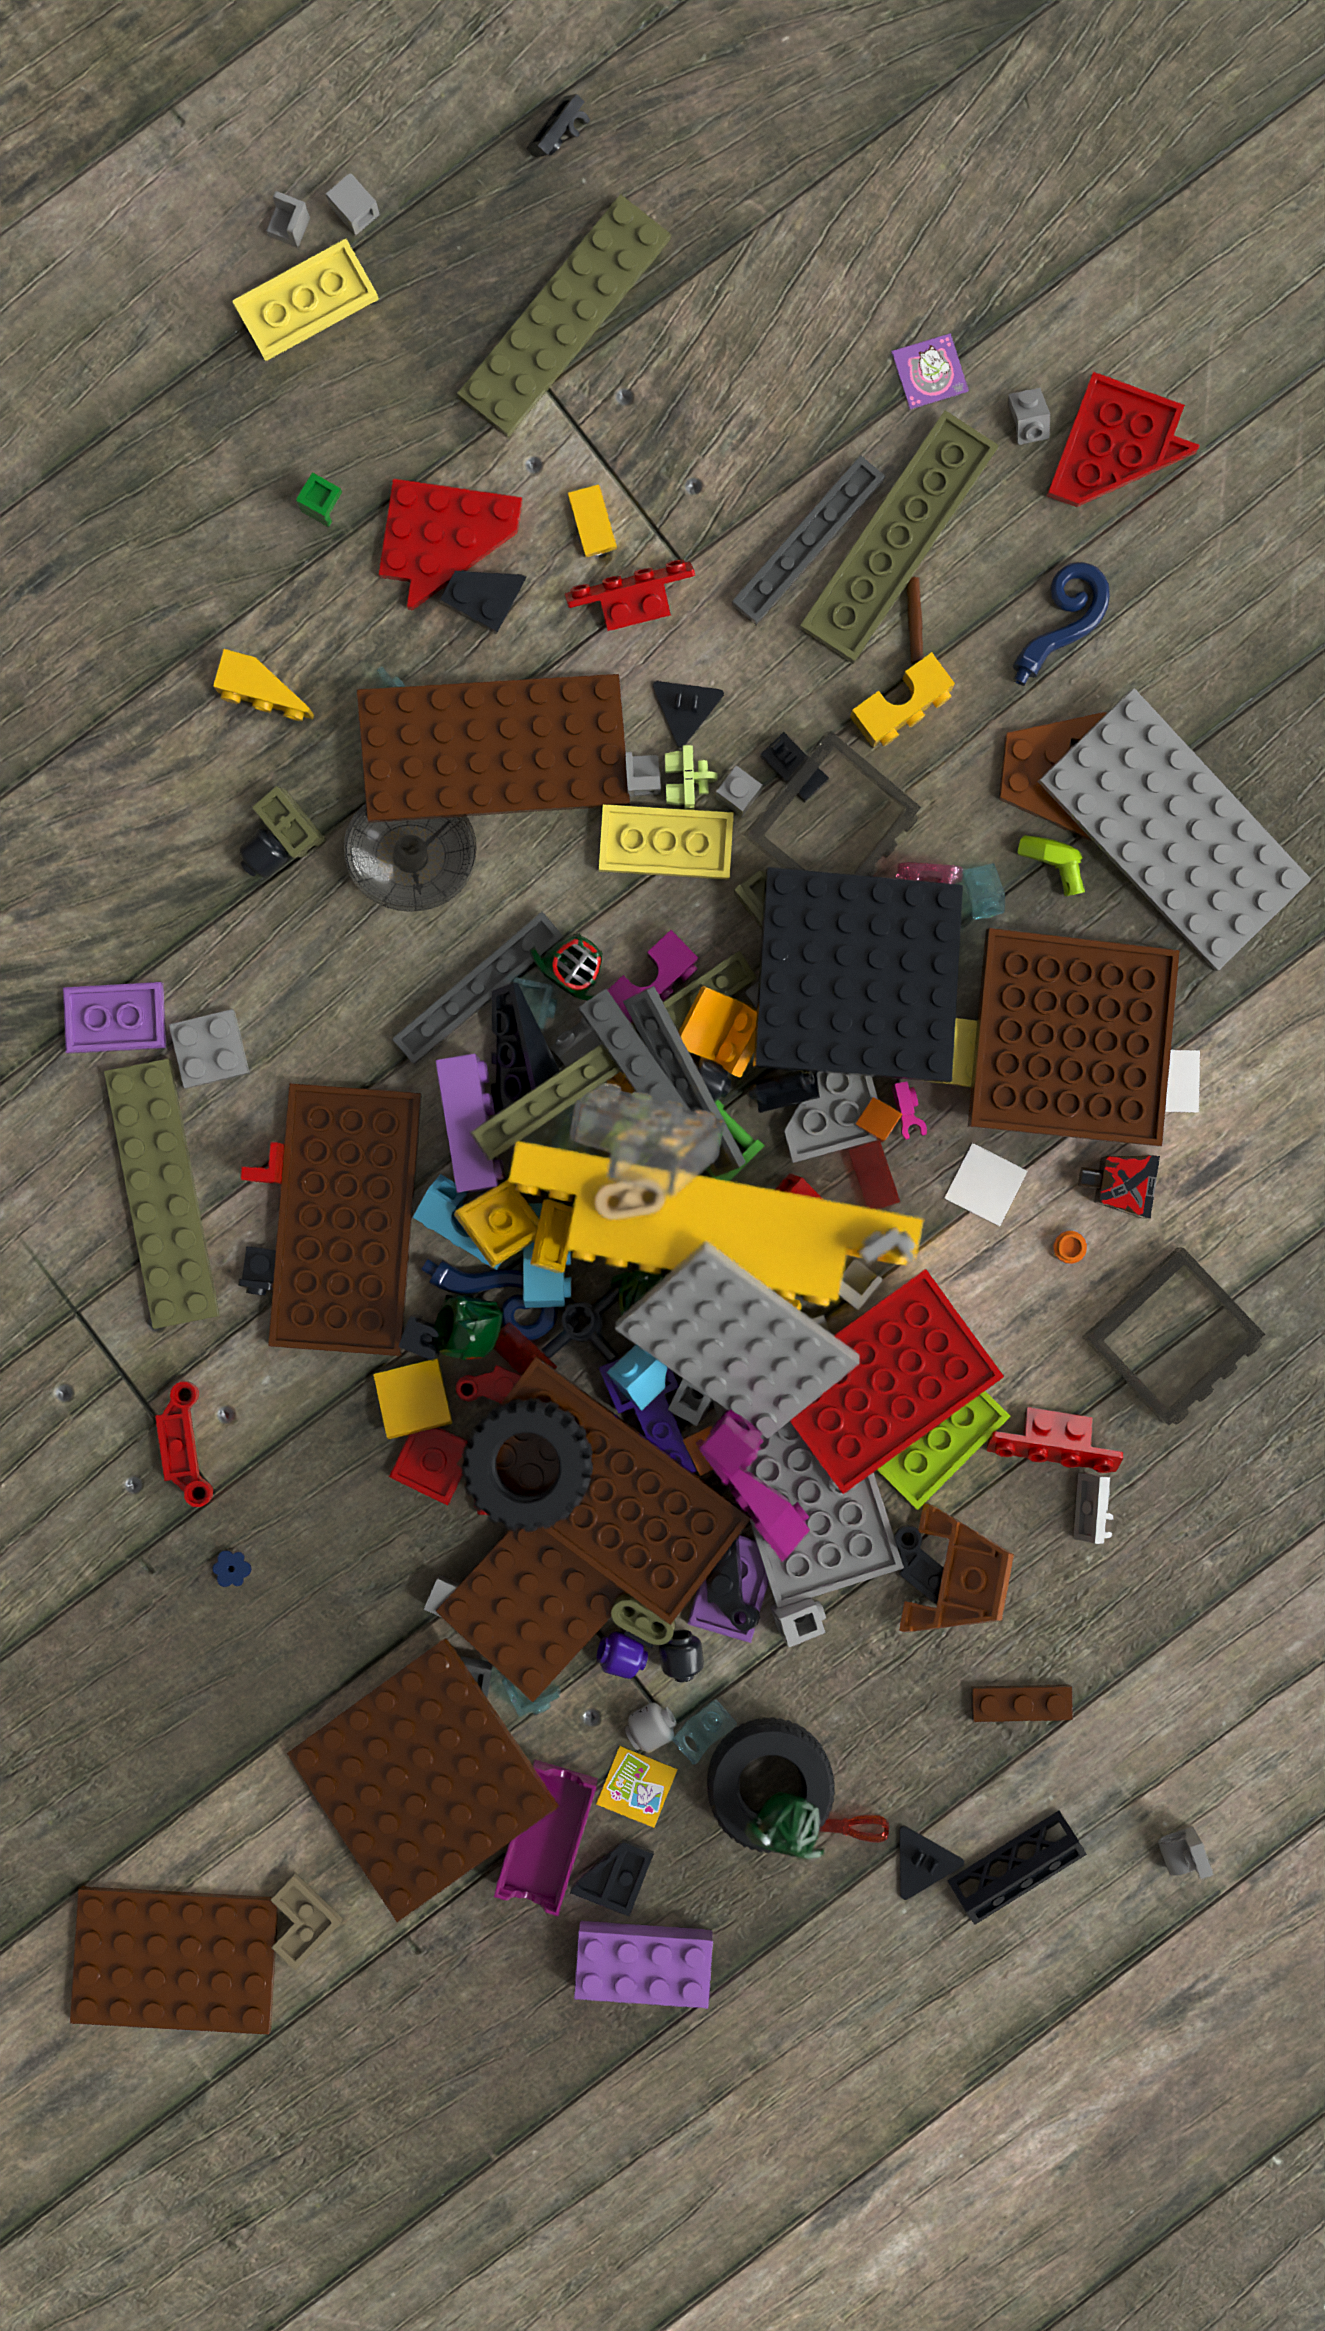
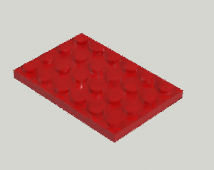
M924 1269L833 1335L859 1355V1364L791 1419L790 1422L839 1490L844 1494L1004 1378V1375L929 1272Z

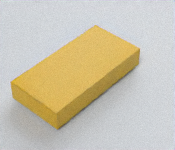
M597 484L569 492L568 497L585 557L588 558L616 550L617 545L600 485Z
M550 1199L543 1200L530 1265L555 1273H564L569 1251L566 1247L574 1207Z

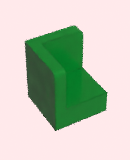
M312 472L298 495L296 502L302 513L329 527L332 523L329 514L342 494V490L340 487Z

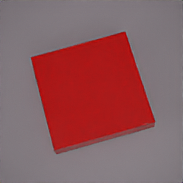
M441 1427L409 1434L389 1477L448 1506L462 1479L461 1467L457 1465V1462L462 1457L464 1446L468 1441Z

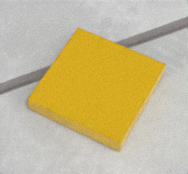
M509 1179L457 1209L454 1213V1216L492 1268L535 1242L539 1218L522 1194L516 1191V1186L509 1182Z
M438 1358L373 1374L388 1439L453 1423Z

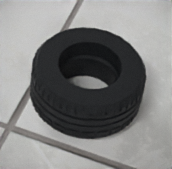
M775 1717L760 1720L757 1718L754 1721H747L746 1724L742 1723L739 1727L734 1728L717 1745L708 1767V1799L713 1816L719 1826L722 1827V1830L731 1839L733 1838L735 1842L740 1843L745 1848L749 1847L750 1850L755 1849L758 1852L777 1853L753 1844L745 1833L748 1822H753V1818H756L758 1811L748 1807L741 1797L739 1780L743 1769L754 1759L766 1755H777L789 1759L797 1767L801 1775L802 1788L799 1797L814 1804L819 1810L818 1832L821 1830V1826H824L826 1819H828L829 1811L832 1810L835 1782L826 1752L809 1731L807 1732L805 1728L800 1727L796 1723L793 1724L789 1720L776 1719Z

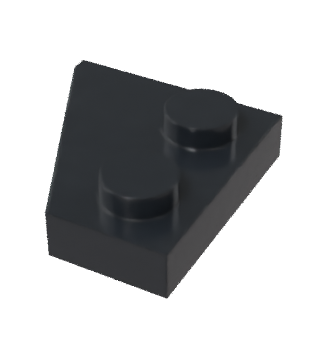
M455 571L439 602L497 634L527 577L520 574Z
M623 1839L572 1885L570 1893L630 1917L654 1851Z

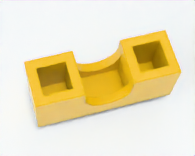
M932 652L904 673L902 679L911 692V699L907 703L893 705L887 702L882 694L877 691L852 710L850 718L872 748L879 743L883 747L888 745L899 736L897 730L905 724H908L909 727L914 726L926 716L923 711L932 705L938 708L952 697L949 692L952 691L955 683Z

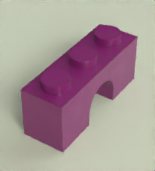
M672 930L647 952V956L658 968V976L654 983L646 987H638L633 985L623 975L608 989V992L630 1023L633 1020L623 1002L624 1000L654 986L661 1000L664 1001L674 993L671 987L679 979L686 982L698 970L695 966L698 962V957Z
M730 1409L712 1426L711 1434L705 1440L702 1448L733 1475L738 1468L745 1471L756 1459V1454L760 1450L759 1446L764 1441L761 1439L763 1432L758 1430L755 1425L743 1416L736 1414Z

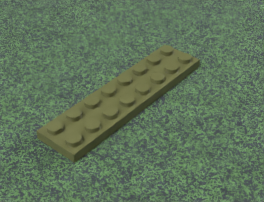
M620 194L457 393L458 398L509 438L671 240V234Z
M944 410L801 623L800 629L854 664L998 450L999 445Z
M171 1059L104 1071L152 1327L157 1329L220 1316Z

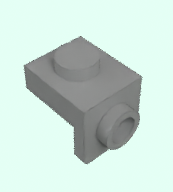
M1036 388L1008 394V405L1016 424L1017 443L1022 445L1048 439L1050 436V412L1041 389Z
M893 1228L884 1235L878 1230L862 1241L865 1247L859 1251L864 1261L870 1263L896 1245L905 1260L910 1261L915 1258L911 1250L916 1247L905 1231L899 1233L896 1228Z

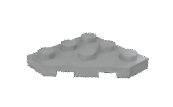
M817 1072L820 1098L801 1102L784 1130L792 1163L877 1140L855 1125L873 1097L878 1099L872 1076Z

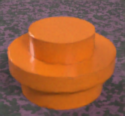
M1065 1231L1057 1236L1053 1249L1060 1261L1073 1264L1083 1259L1087 1251V1244L1084 1237L1078 1232Z

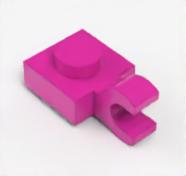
M907 1081L892 1085L891 1088L897 1111L902 1113L900 1120L903 1139H910L908 1133L910 1125H917L921 1136L926 1135V1124L914 1115V1107L918 1106L915 1088H909Z

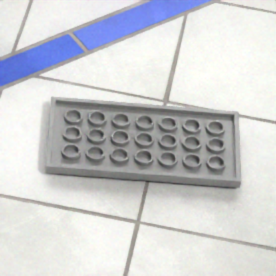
M1135 688L1131 689L1037 781L1214 971H1219L1312 880Z
M824 1315L811 1319L829 1332ZM713 1400V1405L719 1419L727 1409ZM790 1421L768 1439L761 1435V1439L764 1441L759 1446L760 1450L756 1454V1459L746 1470L787 1497L792 1505L798 1501L810 1517L805 1521L810 1531L783 1561L776 1555L756 1528L752 1519H750L777 1608L904 1569L874 1472L842 1494Z

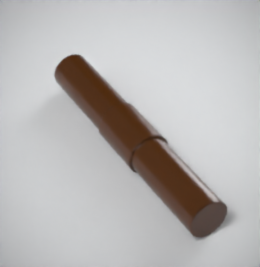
M911 577L907 584L908 631L911 663L916 664L924 658L920 578Z

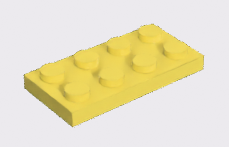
M344 239L232 300L266 362L379 300L349 242L347 239Z
M603 804L599 872L729 880L734 813Z

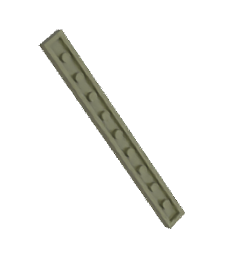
M739 950L662 1002L679 1032L702 986L727 996H732L757 979ZM631 1022L630 1024L643 1041L635 1023ZM599 1044L469 1133L486 1159L490 1161L621 1071L603 1045Z

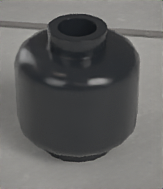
M258 829L240 847V855L243 859L241 866L251 876L258 874L269 878L288 860V851L270 829Z
M701 1056L696 1058L693 1062L714 1102L720 1097L725 1098L731 1087L728 1071L716 1061Z
M675 1630L669 1642L659 1645L661 1669L666 1676L674 1678L675 1681H691L694 1675L703 1669L702 1643L691 1631Z

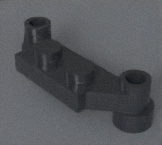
M736 1503V1504H735V1505L738 1506L740 1509H742V1507L739 1505V1503ZM749 1520V1522L746 1524V1526L743 1528V1530L746 1529V1528H748V1527L751 1525L750 1520ZM738 1535L706 1578L708 1603L714 1602L730 1619L734 1627L747 1631L758 1625L760 1614L754 1605L743 1601ZM741 1612L746 1615L745 1623H742L739 1619Z
M901 1526L897 1529L894 1536V1541L899 1548L900 1558L904 1567L898 1573L937 1605L944 1567L920 1548L922 1536L914 1526ZM904 1533H912V1539L909 1542H902V1535Z

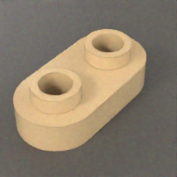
M652 1179L611 1184L603 1187L597 1194L596 1207L600 1214L608 1219L651 1214L662 1207L665 1193L663 1187ZM651 1190L654 1193L655 1197L651 1203H644L641 1200L643 1191ZM612 1195L618 1196L620 1199V1205L615 1209H611L607 1205V1199Z

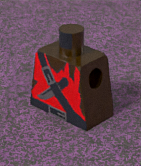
M1160 1156L1101 1157L1099 1169L1081 1167L1078 1186L1096 1189L1094 1203L1138 1218L1149 1219L1152 1213Z

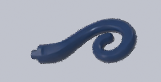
M1084 562L1071 563L1056 573L1051 583V597L1059 609L1067 612L1079 611L1088 601V595L1083 591L1076 594L1075 597H1069L1065 593L1064 587L1072 579H1081L1090 585L1093 592L1092 603L1085 615L1076 622L1044 633L1034 638L1022 649L1013 664V668L1017 671L1013 679L1016 684L1025 686L1029 677L1035 678L1050 653L1086 636L1102 621L1109 606L1110 590L1104 574L1096 566Z
M427 1259L421 1269L432 1276L429 1283L444 1291L455 1294H471L502 1287L524 1289L523 1271L497 1269L468 1273L442 1260L440 1265H437ZM516 1294L505 1300L502 1305V1325L515 1338L521 1340L538 1339L546 1335L555 1325L558 1308L540 1307V1315L533 1324L521 1325L514 1318L515 1311L517 1309L527 1310L530 1308H525L524 1295Z

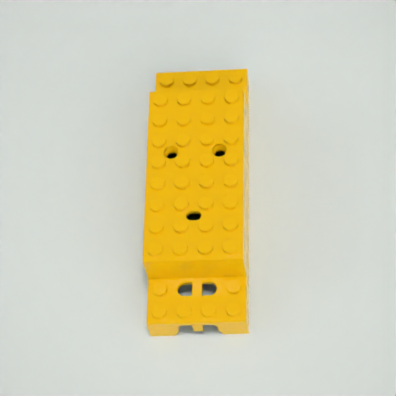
M518 1141L509 1179L510 1183L516 1185V1191L541 1196L543 1190L550 1192L549 1197L572 1203L574 1196L576 1197L566 1249L574 1250L572 1256L574 1258L594 1261L596 1255L607 1257L606 1264L628 1267V1262L631 1261L641 1263L640 1270L660 1274L661 1267L674 1270L699 1246L707 1241L768 1288H771L780 1297L795 1300L796 1293L803 1294V1301L824 1306L829 1305V1300L838 1301L846 1255L862 1258L859 1251L865 1247L862 1243L863 1240L878 1230L882 1235L893 1228H896L899 1233L905 1231L916 1247L911 1250L915 1256L912 1260H916L923 1219ZM652 1179L657 1181L664 1189L665 1200L662 1207L651 1214L608 1219L601 1215L596 1207L597 1194L607 1185ZM651 1190L642 1192L641 1200L644 1203H651L654 1200L655 1196ZM615 1195L610 1196L607 1199L608 1207L611 1209L617 1208L620 1205L619 1197ZM896 1245L877 1258L879 1262L895 1265H906L907 1262Z

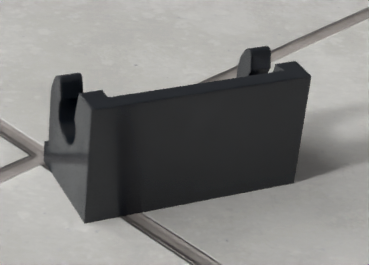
M418 1314L411 1315L398 1347L430 1360L439 1358L440 1352L435 1349L434 1344L428 1343L433 1340V1337L439 1336V1333L433 1328L434 1324L422 1320L423 1316Z

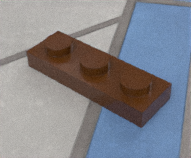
M1071 1685L971 1686L973 1722L1073 1720Z

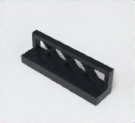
M1058 1810L947 1881L974 1925H976L1087 1854L1060 1810ZM1060 1823L1067 1834L1056 1842L1045 1840L1047 1830ZM1026 1843L1036 1845L1034 1856L1027 1860L1017 1858L1021 1846ZM997 1861L1008 1863L1004 1875L999 1878L989 1876L991 1865ZM969 1879L980 1880L978 1891L965 1898L959 1885Z

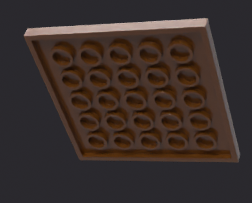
M993 928L986 929L968 1127L1156 1147L1162 1146L1180 950Z
M447 1638L437 1643L287 1753L396 1922H399L560 1807Z

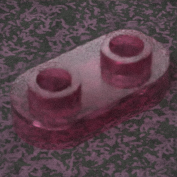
M904 862L898 863L897 878L956 884L962 882L963 868L954 865Z

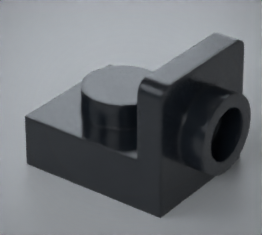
M246 1246L242 1279H239L238 1286L247 1287L246 1293L266 1295V1290H273L276 1250Z

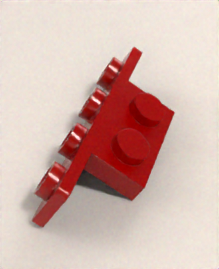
M674 560L668 562L665 568L657 570L652 568L639 569L634 572V576L622 579L621 576H611L602 580V584L591 587L589 584L576 585L570 589L571 592H567L564 595L568 608L600 601L607 631H612L670 616L664 584L695 576L694 568L691 562Z
M1027 1407L1025 1411L1023 1436L993 1431L987 1443V1451L996 1453L1001 1457L1018 1456L1039 1463L1049 1461L1061 1463V1465L1068 1468L1080 1466L1092 1468L1100 1473L1116 1472L1123 1460V1452L1091 1447L1093 1417Z

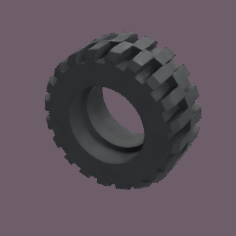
M538 1398L511 1400L509 1403L499 1405L484 1416L468 1436V1442L464 1446L462 1453L464 1461L461 1465V1475L465 1476L466 1480L464 1488L467 1495H472L475 1500L473 1505L479 1512L483 1510L489 1515L487 1519L494 1524L501 1522L506 1525V1529L513 1531L516 1528H524L525 1532L535 1531L540 1527L546 1529L554 1526L557 1521L564 1520L582 1500L589 1486L593 1471L591 1443H588L585 1435L587 1433L583 1426H579L576 1423L575 1417L569 1411L564 1412L558 1408V1404L551 1401L549 1403L542 1402ZM516 1434H538L547 1439L558 1454V1476L552 1486L540 1494L531 1496L518 1494L510 1490L501 1481L497 1473L496 1458L498 1451L507 1439Z

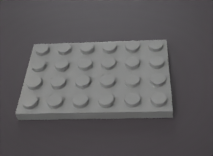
M707 1241L616 1321L615 1327L621 1334L727 1410L732 1409L736 1414L743 1416L755 1425L758 1430L763 1432L762 1435L767 1439L859 1364V1355Z

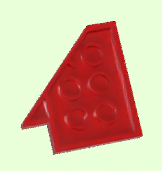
M1093 371L1047 497L1079 507L1196 454L1200 446L1199 444L1174 435L1185 405Z
M393 479L379 569L380 578L410 582L407 608L408 610H414L447 586L455 571H467L518 533L523 503L522 497Z

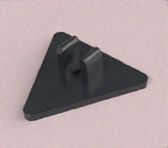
M655 681L653 683V689L679 748H683L724 697V692L721 689Z
M905 1825L900 1827V1896L903 1900L911 1898L964 1866V1860L960 1856Z

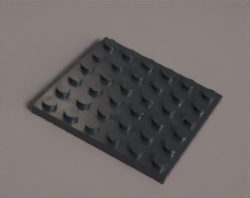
M768 867L765 873L753 1067L952 1082L963 885Z

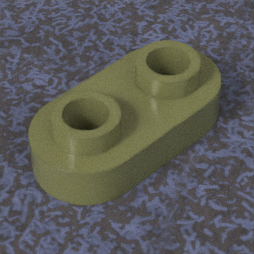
M628 1593L620 1595L614 1601L611 1616L619 1627L654 1645H663L672 1639L675 1621L669 1625ZM626 1606L632 1607L634 1609L629 1610L626 1608ZM657 1621H658V1622H660V1623L663 1624V1625H662V1626H658V1625H656L654 1622H657Z

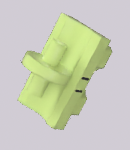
M684 745L683 751L665 754V773H683L684 784H666V803L684 805L685 810H694V783H699V794H709L708 783L716 782L718 774L708 771V761L706 760L698 761V772H694L693 745Z

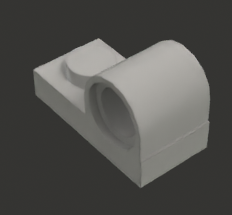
M1193 1826L1171 1833L1158 1840L1170 1875H1182L1196 1870L1200 1879L1213 1876L1203 1843Z

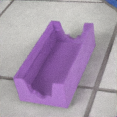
M476 1054L436 1060L457 1193L466 1191L471 1193L497 1187L500 1184V1180L506 1179L503 1161L496 1159V1157L488 1161L469 1133L489 1120L490 1115H495L492 1095L490 1093L486 1094L484 1083L490 1082L487 1063L484 1060L480 1061Z
M580 1921L574 1999L708 2008L713 1946L712 1930Z

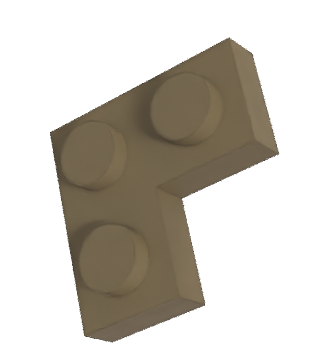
M296 1873L271 1899L293 1922L271 1948L296 1971L343 1920Z

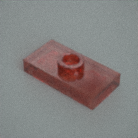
M877 1140L848 1150L866 1207L878 1210L899 1203L900 1199L881 1142Z
M509 1322L499 1332L493 1349L521 1375L524 1374L537 1356L552 1368H557L512 1323Z

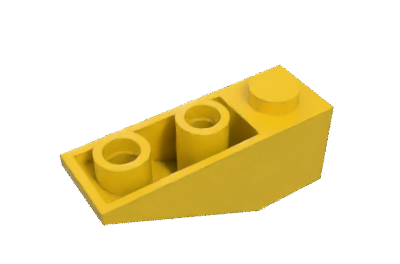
M227 649L223 650L213 685L215 690L221 694V699L234 704H240V700L253 703V708L271 713L272 708L284 711L283 715L296 721H302L303 717L313 719L314 714L311 709L256 657Z

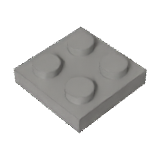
M231 1009L169 1024L185 1089L250 1074L235 1010Z

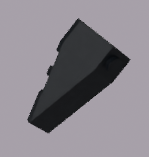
M512 983L492 991V1032L496 1035V1052L491 1053V1063L496 1064V1083H491V1095L495 1115L560 1071L518 983Z

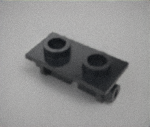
M798 1070L754 1082L753 1086L749 1087V1095L752 1100L757 1099L759 1113L820 1098L817 1072Z

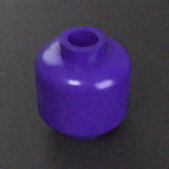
M613 1631L608 1637L601 1639L597 1649L596 1660L597 1663H600L604 1673L631 1679L639 1670H644L648 1660V1652L644 1650L643 1644L625 1636L621 1632Z

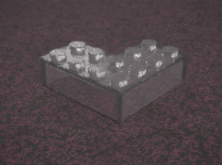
M604 1083L576 1101L569 1139L610 1151L611 1158L607 1177L673 1196L718 1158L725 1121L715 1118V1115L708 1111L698 1110L693 1112L683 1109V1105L677 1102L666 1101L662 1103L652 1100V1096L642 1092L631 1094L621 1091V1087L618 1085Z

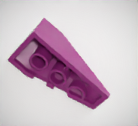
M702 1439L696 1442L698 1449L723 1483L731 1489V1493L742 1509L749 1513L756 1528L781 1561L785 1560L810 1531L805 1523L810 1517L798 1501L792 1505L787 1497L748 1470L743 1471L741 1468H738L731 1475L702 1448L705 1441Z

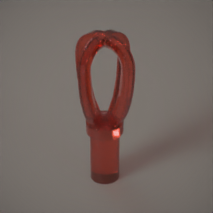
M878 1815L857 1816L849 1820L848 1818H843V1820L826 1819L824 1826H821L819 1832L848 1834L862 1841L879 1843L885 1841L889 1836V1822L884 1817ZM879 1824L884 1827V1831L880 1834L866 1833L854 1830L851 1826Z

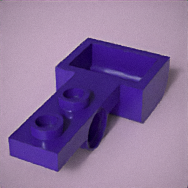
M620 1359L599 1367L618 1414L634 1407L646 1438L692 1473L697 1471L683 1442V1436L673 1413L668 1410L669 1404L665 1393L679 1388L673 1370L669 1367L667 1368L665 1375L666 1388L641 1411L621 1393L607 1373Z

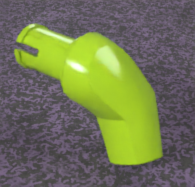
M1024 835L1021 838L1018 855L1059 868L1064 897L1085 892L1078 864L1081 863L1083 858L1078 849L1066 843L1048 838Z

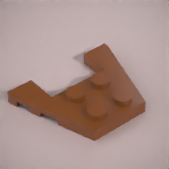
M1102 712L1007 733L1005 736L999 800L1033 816L1046 819L1064 830L1068 829L1081 835L1086 840L1093 841L1037 781L1070 750L1071 741L1078 742L1107 713Z
M924 1503L918 1531L949 1539L936 1608L905 1601L899 1631L916 1632L1002 1621L1014 1554L936 1506Z

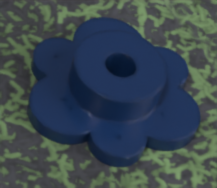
M224 1550L218 1555V1562L213 1565V1572L218 1575L217 1582L220 1586L228 1587L231 1584L240 1586L244 1582V1577L251 1573V1565L244 1561L245 1556L242 1552L233 1554L229 1550ZM230 1566H233L235 1570L231 1571Z

